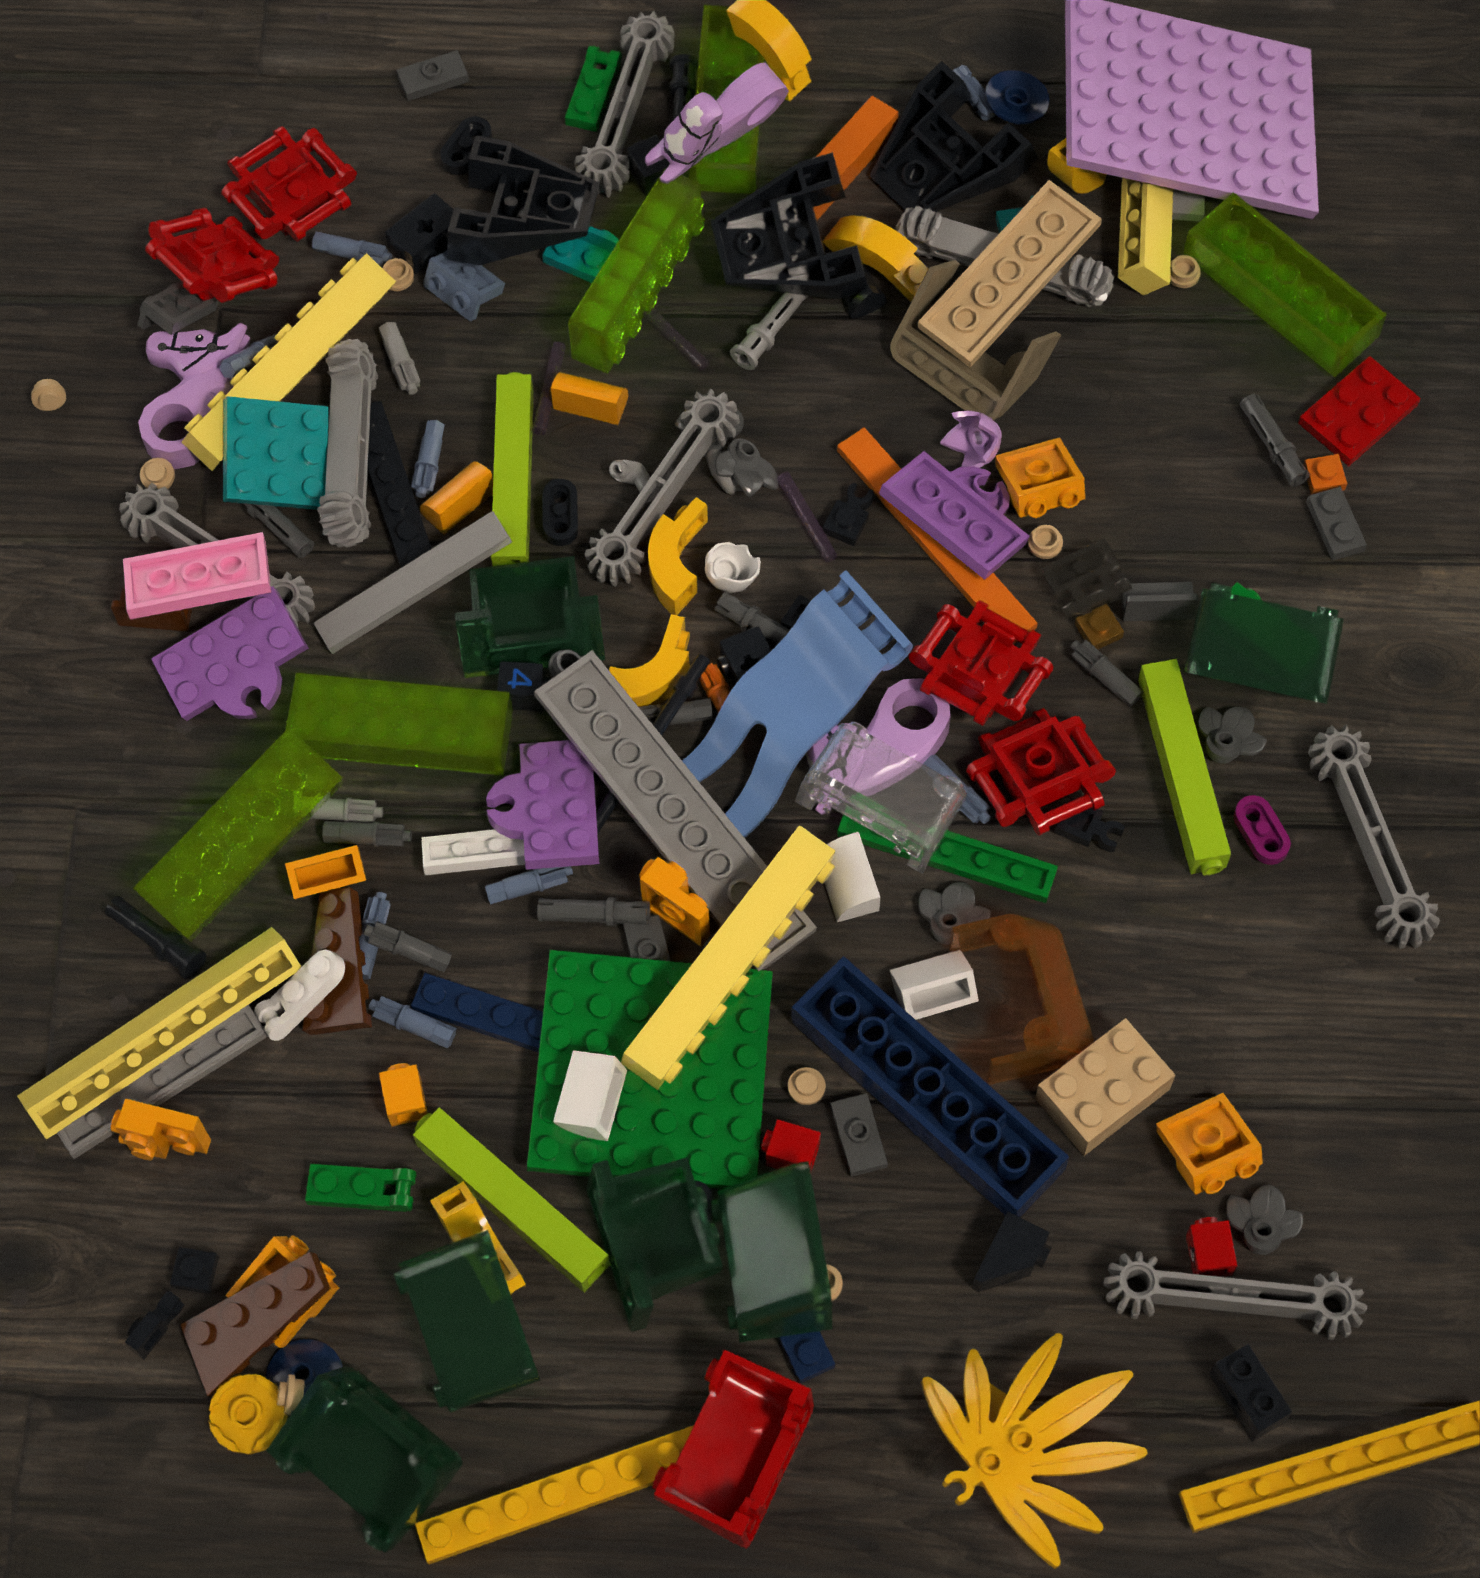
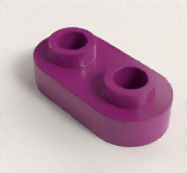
M1256 795L1242 798L1236 806L1234 822L1256 859L1267 865H1275L1282 862L1289 852L1291 842L1267 800ZM1253 814L1258 820L1255 822L1249 821L1246 815ZM1271 844L1276 848V851L1269 852L1264 848V845Z

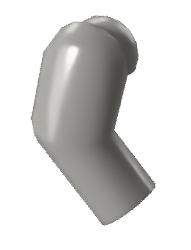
M719 449L708 451L706 461L711 475L725 493L735 495L736 491H743L734 476L721 477L717 475L715 460L722 452Z
M615 460L609 466V473L615 480L635 485L639 493L651 478L646 468L639 462Z

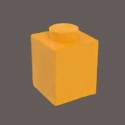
M399 1063L388 1067L387 1071L379 1072L386 1112L391 1127L419 1121L427 1114L421 1077L417 1065L410 1066L407 1063Z

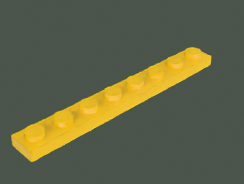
M1480 1400L1180 1491L1179 1497L1192 1533L1479 1446Z
M693 1426L415 1523L428 1565L652 1486L654 1478L662 1466L668 1468L672 1462L676 1463Z

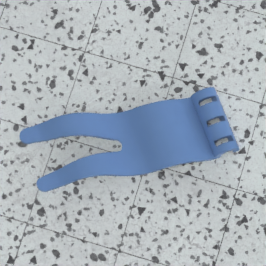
M847 570L839 575L841 580L836 587L828 592L823 589L810 601L781 642L740 678L724 701L716 720L705 738L692 753L682 760L696 779L701 782L729 760L754 725L761 724L766 728L767 734L752 773L741 794L725 813L744 838L754 831L770 813L781 796L792 772L807 751L828 734L851 711L882 670L888 671L897 666L908 656L913 648V644ZM853 591L855 593L853 598L846 605L839 607L838 603ZM874 614L875 620L873 623L861 631L858 627ZM895 638L897 640L896 644L888 652L881 654L879 651Z

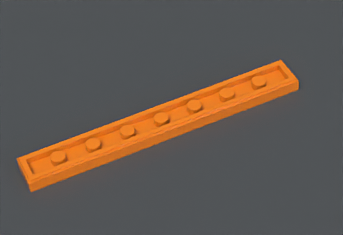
M865 427L837 445V452L863 482L873 490L877 498L973 607L981 600L989 605L988 609L1029 632L1032 629H1037V621L994 573L984 580L878 494L882 484L900 471L901 468Z

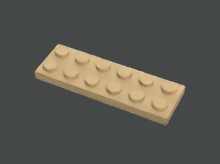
M1048 180L918 321V328L968 367H971L1101 226L1102 219Z

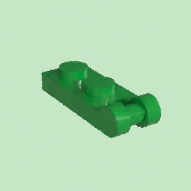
M589 45L582 71L565 115V124L567 126L597 132L621 65L622 52L611 50L610 53L600 51V47ZM597 64L607 65L606 69H597Z
M310 1164L305 1201L307 1205L408 1212L413 1207L414 1198L410 1196L411 1186L415 1185L417 1172L407 1168L392 1170ZM386 1184L396 1185L395 1194L385 1195Z

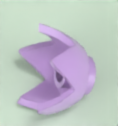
M959 411L951 413L953 418L959 421V424L945 435L940 444L964 453L962 467L973 466L980 468L987 463L989 464L996 456L1001 444L1002 434L998 424L992 418L980 412Z

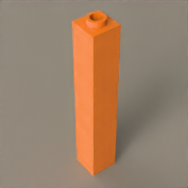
M872 95L816 156L833 152L844 190L886 145L898 123V111ZM833 202L814 207L817 220Z

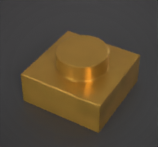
M1107 604L1087 612L1075 620V626L1083 639L1091 643L1097 650L1123 638L1124 630Z

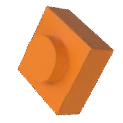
M1339 454L1305 459L1303 465L1310 473L1307 483L1311 495L1341 487L1343 491L1346 489L1348 483Z

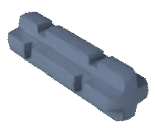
M961 65L955 68L953 71L965 82L972 95L968 101L974 109H978V115L984 121L994 118L996 114L992 112L986 102L984 88L974 76H971L972 73L968 67Z

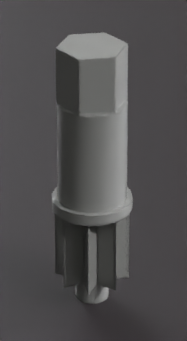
M386 322L379 327V333L391 362L392 372L395 374L401 391L405 390L406 393L408 392L410 395L418 392L417 387H420L419 382H421L414 361L410 358L396 322Z
M297 796L294 814L295 818L374 823L376 818L383 817V807H376L377 803H375V800Z

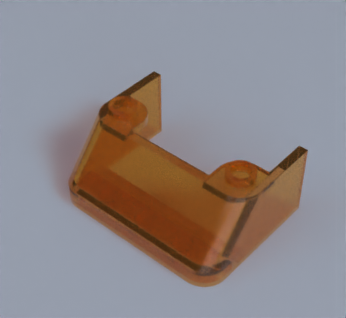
M1005 914L952 927L949 943L950 952L957 950L966 952L992 945H997L999 948L1011 952L1025 949L1045 1016L1034 1018L1025 1026L1023 1032L1025 1051L990 1059L987 1074L988 1085L1061 1068L1094 1043L1093 1034L1063 937L1055 925L1016 914Z

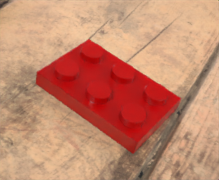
M1369 356L1300 416L1298 424L1333 454H1339L1340 460L1349 467L1419 405L1421 398Z

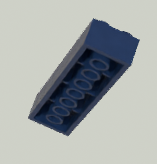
M843 956L792 1006L791 1022L1005 1216L1007 1212L1021 1217L1066 1170L1069 1156L846 957Z

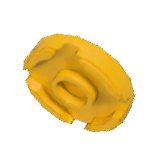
M256 1374L238 1375L231 1377L223 1383L211 1399L209 1407L210 1430L218 1443L232 1452L251 1455L265 1451L277 1442L286 1427L288 1415L284 1414V1406H277L278 1385Z

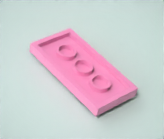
M263 532L123 559L126 610L130 619L271 593L267 548Z

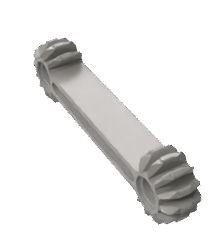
M640 11L638 18L629 16L627 25H622L620 46L623 53L628 55L596 146L592 149L583 146L581 155L576 156L574 161V171L600 182L598 195L605 193L608 198L611 195V190L621 192L623 184L628 183L630 177L628 170L630 168L629 159L626 155H622L652 65L656 60L666 62L668 54L673 53L674 29L672 25H668L666 16L657 18L654 11L649 16H645ZM640 63L632 87H630L637 65ZM620 121V122H619V125H618V127H617V130H616V133H615L613 142H612V144L610 145L611 140H612V137H613V134H614V131H615V128H616V125H617V122Z
M920 206L906 208L895 228L897 232L918 248L915 252L918 257L923 255L929 259L935 256L948 261L956 260L961 265L968 267L998 236L997 233L944 218L940 212H934L930 208L923 209ZM1076 255V257L1072 256L1043 289L1066 296L1067 301H1074L1077 305L1084 304L1087 307H1092L1093 305L1101 306L1106 301L1108 294L1110 295L1114 276L1111 274L1112 270L1109 267L1103 266L1102 261H1095L1092 257L1085 258L1082 255Z
M348 339L334 345V347L328 349L329 357L326 358V363L329 367L327 373L331 377L325 495L320 497V506L317 511L320 514L321 520L319 523L322 524L323 535H327L330 544H336L338 548L344 546L347 548L363 542V539L369 537L368 528L371 527L368 517L370 512L366 508L371 390L376 389L378 374L375 368L377 364L373 360V353L369 352L368 345L365 342L362 343L359 339Z
M710 388L707 396L704 397L696 391L694 395L696 402L686 400L684 404L685 412H682L680 415L681 423L686 425L685 429L617 527L609 534L601 528L599 531L601 539L590 537L589 544L591 548L585 551L586 560L590 561L587 566L590 573H597V579L601 584L610 578L611 585L616 587L618 579L623 578L629 584L631 581L630 573L640 575L642 570L639 564L645 561V553L639 550V548L655 527L657 521L664 514L711 444L717 441L724 447L726 444L725 436L735 437V427L739 426L740 418L736 413V403L728 401V396L725 392L715 397L714 391ZM707 416L718 417L713 422L702 421ZM613 552L623 553L622 557L617 560L607 558Z
M151 482L147 489H143L142 486L137 484V492L135 494L126 492V502L120 503L119 510L122 515L120 521L123 528H126L134 539L141 536L147 544L152 536H158L176 549L219 541L176 512L179 507L177 499L171 496L170 491L165 486L158 489ZM148 511H155L150 515H144ZM286 572L282 579H277L269 574L271 587L273 586L277 589L282 600H291L286 604V607L296 626L298 627L297 622L299 621L308 623L310 619L308 613L313 612L315 609V604L312 600L314 596L312 588L305 584L301 576L292 579L291 574Z
M1347 724L1342 727L1340 732L1331 725L1327 728L1325 734L1319 732L1315 736V744L1309 748L1308 754L1313 758L1310 762V770H1320L1318 775L1319 781L1327 777L1331 778L1384 904L1377 906L1375 910V917L1380 919L1376 925L1377 931H1388L1385 936L1386 943L1395 938L1398 940L1400 949L1405 948L1408 941L1416 949L1420 947L1422 940L1428 942L1432 939L1434 935L1433 929H1436L1439 925L1440 920L1434 915L1438 910V904L1426 903L1429 898V892L1423 893L1421 896L1416 895L1363 770V768L1369 767L1372 759L1371 755L1367 754L1370 749L1369 742H1359L1362 736L1361 731L1353 735L1349 734ZM1340 752L1347 757V759L1340 760L1336 758L1332 753ZM1405 912L1412 915L1415 922L1404 921L1399 913Z
M1137 1251L1134 1262H1132L1127 1254L1120 1255V1265L1111 1263L1108 1271L1112 1276L1105 1277L1103 1281L1104 1287L1112 1289L1107 1293L1106 1300L1108 1302L1120 1301L1116 1309L1118 1314H1122L1126 1307L1131 1308L1130 1315L1132 1319L1138 1318L1140 1309L1148 1317L1153 1316L1155 1312L1153 1304L1314 1320L1316 1324L1312 1329L1313 1334L1317 1335L1322 1328H1325L1327 1338L1333 1340L1337 1330L1346 1338L1352 1333L1351 1327L1359 1328L1363 1323L1359 1314H1363L1367 1310L1365 1303L1357 1301L1364 1294L1363 1289L1351 1290L1349 1287L1353 1282L1352 1277H1347L1341 1283L1336 1271L1331 1272L1328 1280L1322 1274H1317L1314 1277L1315 1287L1159 1271L1154 1269L1158 1261L1156 1256L1151 1257L1148 1263L1143 1262V1253ZM1139 1278L1146 1284L1147 1290L1141 1293L1134 1292L1128 1287L1127 1280ZM1184 1290H1194V1291H1203V1292H1193V1291H1184ZM1261 1298H1271V1299H1280V1300H1270V1299H1261ZM1333 1298L1337 1300L1341 1305L1342 1312L1332 1313L1328 1311L1324 1306L1323 1299ZM1290 1301H1300V1302H1306V1303L1290 1302Z

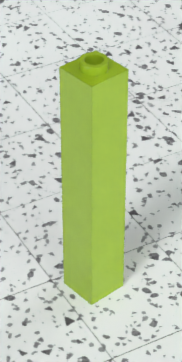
M518 372L497 375L492 511L504 527L512 543L491 555L494 573H529L534 392L531 374Z
M1177 659L1144 664L1141 666L1138 683L1140 689L1143 690L1144 705L1190 873L1202 872L1203 875L1217 874L1227 867L1231 851Z
M440 1107L433 1114L427 1113L419 1120L415 1126L416 1132L413 1134L417 1147L458 1183L464 1181L476 1199L583 1293L610 1266L609 1256L604 1250Z

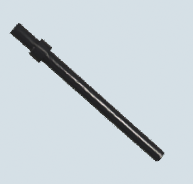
M698 654L684 676L680 675L672 687L674 689L673 694L653 723V726L661 735L664 734L685 700L691 699L697 690L698 685L696 683L711 662L704 655ZM610 790L596 810L598 833L619 803Z

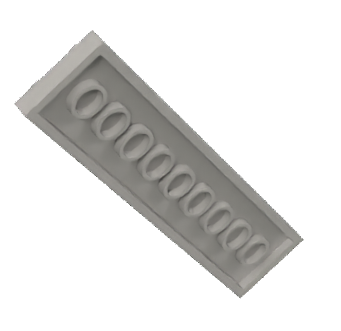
M591 650L535 690V697L666 861H673L685 870L690 891L706 902L710 916L721 927L767 868V865L598 656ZM795 909L788 918L793 922L781 940L776 937L772 939L767 946L771 950L770 954L759 968L753 965V969L758 971L765 970L816 932L817 927L804 911L800 912Z

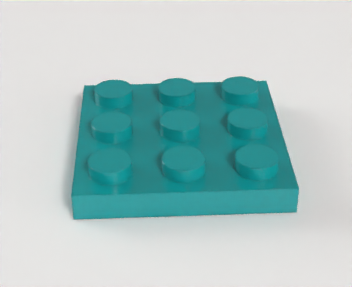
M227 396L223 400V502L317 510L320 506V497L325 495L328 406Z

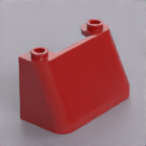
M724 1349L720 1359L714 1358L708 1367L705 1380L710 1382L709 1395L676 1463L672 1462L668 1468L662 1466L658 1470L652 1484V1489L656 1490L654 1493L656 1500L730 1542L747 1549L761 1525L813 1412L814 1401L810 1388Z

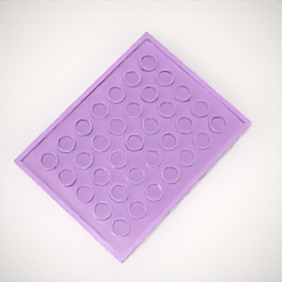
M1065 0L1067 166L1313 219L1318 214L1311 49L1104 0Z

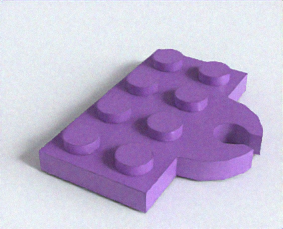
M925 451L882 484L878 493L984 580L1024 547L1030 537L1004 516L1009 507L1010 496L1002 481L996 484L993 492H986L979 486L986 484L991 472L973 466L959 467L950 472Z
M272 586L271 593L253 597L151 658L181 717L186 721L215 704L222 711L237 719L257 718V714L254 709L247 706V695L253 690H260L262 694L261 703L270 710L281 693L282 677L278 666L309 648L279 592Z
M570 740L520 744L521 773L508 775L499 780L487 794V807L493 808L487 810L490 825L499 834L510 839L524 840L526 870L599 864L593 768ZM504 803L514 806L506 812L494 809Z

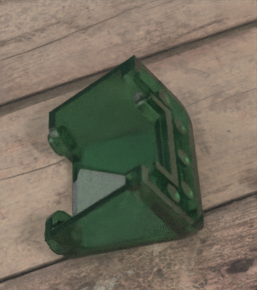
M1211 583L1210 589L1202 588L1183 672L1320 703H1328L1344 619L1338 617L1339 610L1318 606L1317 611L1312 612L1231 594L1233 587Z
M809 1162L792 1163L718 1190V1199L711 1200L714 1223L721 1222L724 1232L734 1305L727 1306V1315L730 1330H738L739 1343L833 1329L830 1283Z
M488 1229L399 1262L400 1271L395 1272L394 1277L400 1294L408 1293L439 1381L438 1384L432 1387L440 1408L447 1406L449 1412L452 1413L540 1381Z
M341 1367L318 1375L266 1450L276 1459L275 1463L281 1470L288 1474L310 1471L366 1519L361 1526L365 1534L364 1540L374 1549L385 1553L395 1548L463 1465L462 1459L452 1448L365 1375L350 1367Z

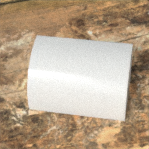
M859 832L840 837L828 843L827 845L835 850L831 861L835 868L824 884L836 921L841 922L879 911L880 894Z
M961 950L890 970L898 1002L915 1020L979 1001L973 969Z
M573 1050L553 1122L574 1134L608 1141L627 1069L615 1056Z

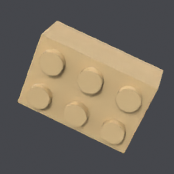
M1125 1018L1038 1085L1035 1100L1081 1154L1085 1156L1171 1089L1175 1074Z

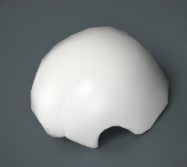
M730 542L718 543L705 556V574L710 583L721 591L728 593L742 592L759 575L761 560L759 557H752L747 545H735Z

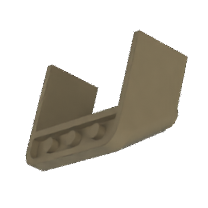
M952 260L932 266L926 273L892 338L890 345L891 354L899 364L963 410L980 412L993 420L999 419L1037 380L1061 334L1055 331L1033 339L1027 351L1013 354L1005 366L984 352L971 367H968L918 328V321L945 293L960 263Z

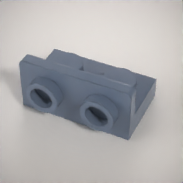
M447 251L430 259L423 285L468 321H473L477 318L480 305L501 295L505 283L482 265L448 260Z

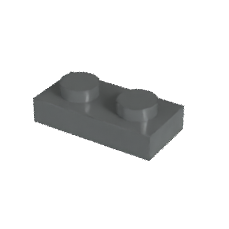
M1337 487L1309 495L1306 504L1331 560L1365 552L1367 544L1342 488Z

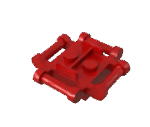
M280 126L273 131V136L241 157L235 156L227 161L229 168L239 181H232L226 184L222 189V196L229 203H234L255 226V232L262 239H268L281 230L285 236L289 234L298 242L306 236L305 232L338 210L344 211L352 205L349 197L342 189L354 181L357 172L350 164H345L323 141V135L316 128L309 129L304 133L301 140L295 142L283 126ZM280 146L284 149L283 152L250 173L247 168ZM314 150L335 172V175L328 178L323 172L322 166L310 152ZM248 194L268 217L265 218L245 196Z
M200 208L194 210L191 215L166 222L164 220H156L149 224L148 231L152 240L148 242L145 248L146 253L152 259L160 260L183 282V287L190 294H197L203 301L216 298L218 301L225 303L233 300L235 295L258 288L267 290L277 285V275L273 269L279 263V256L272 250H266L242 228V223L235 216H230L223 223L217 225L212 221V216L208 209ZM192 228L197 229V231H193L176 237L172 235L174 233Z
M981 600L977 602L968 619L961 616L958 609L954 606L945 604L937 613L938 619L922 643L916 645L908 657L913 665L929 673L923 681L920 691L929 696L932 693L974 717L973 721L981 726L986 723L989 717H992L995 711L1010 720L1019 721L1026 712V704L1041 681L1047 679L1054 669L1053 664L1047 658L1031 655L1042 634L1033 629L1029 632L988 609L989 605ZM981 621L984 622V625L982 627L979 626V623ZM948 628L957 632V635L941 658L937 659L932 656V652ZM1015 640L1023 644L1021 648L1013 645ZM1021 671L1028 672V677L1014 698H1006V694Z
M1041 708L1034 711L1030 718L994 734L987 732L978 737L981 749L986 756L970 763L966 772L971 780L977 782L995 809V817L1002 827L1012 825L1019 817L1026 814L1034 831L1039 836L1048 832L1050 826L1090 808L1096 810L1105 805L1103 796L1095 783L1107 782L1115 775L1116 769L1109 760H1105L1086 733V725L1081 717L1073 716L1059 722L1056 716L1051 718L1048 712ZM1070 738L1074 739V741L1076 742V744L1078 745V747L1090 763V767L1088 766V764L1086 763V761L1084 760V758L1082 757V755L1080 754V752L1078 751V749L1076 748V746ZM998 770L1002 776L1005 788L1014 800L1013 802L1007 803L989 775L991 771ZM1080 789L1084 793L1083 796L1044 814L1040 809Z

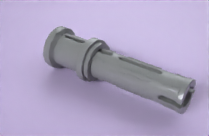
M783 293L760 323L751 325L747 329V336L739 345L736 344L732 347L730 354L733 360L746 370H754L758 365L759 357L765 350L768 351L773 347L774 336L808 295ZM786 305L787 308H786V309L783 311V313L778 317V319H776L775 317H776V316L778 315V313L782 310V308Z

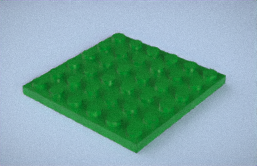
M550 950L527 1171L682 1185L687 1181L695 1180L703 1182L709 1188L755 1192L757 1187L773 971L750 969L745 976L749 978V981L737 997L731 994L724 1002V1005L728 1007L726 1012L715 1026L710 1022L702 1031V1034L706 1036L704 1041L693 1055L686 1052L679 1061L683 1068L671 1084L664 1081L657 1090L626 1068L627 1073L608 1141H602L574 1134L553 1122L573 1050L612 1055L621 1062L623 1053L693 963Z

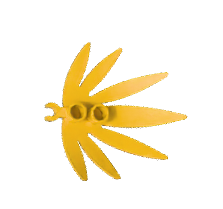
M1060 1333L1047 1340L1023 1366L1012 1383L995 1422L989 1421L991 1393L988 1373L976 1349H971L967 1355L963 1377L964 1403L968 1422H966L956 1399L943 1385L927 1376L921 1381L925 1398L936 1422L954 1449L970 1467L965 1472L953 1471L949 1473L942 1483L945 1488L953 1482H958L964 1487V1493L960 1494L954 1502L957 1505H962L970 1499L975 1487H984L1000 1514L1015 1533L1054 1569L1061 1562L1054 1539L1042 1519L1024 1501L1049 1517L1084 1531L1099 1534L1103 1530V1524L1079 1500L1057 1488L1034 1482L1032 1476H1069L1095 1473L1136 1462L1147 1455L1146 1448L1121 1442L1082 1443L1056 1449L1048 1453L1042 1452L1043 1449L1059 1442L1084 1426L1104 1410L1133 1377V1372L1130 1370L1101 1375L1077 1384L1043 1404L1024 1421L1019 1420L1041 1391L1056 1363L1063 1340V1335Z

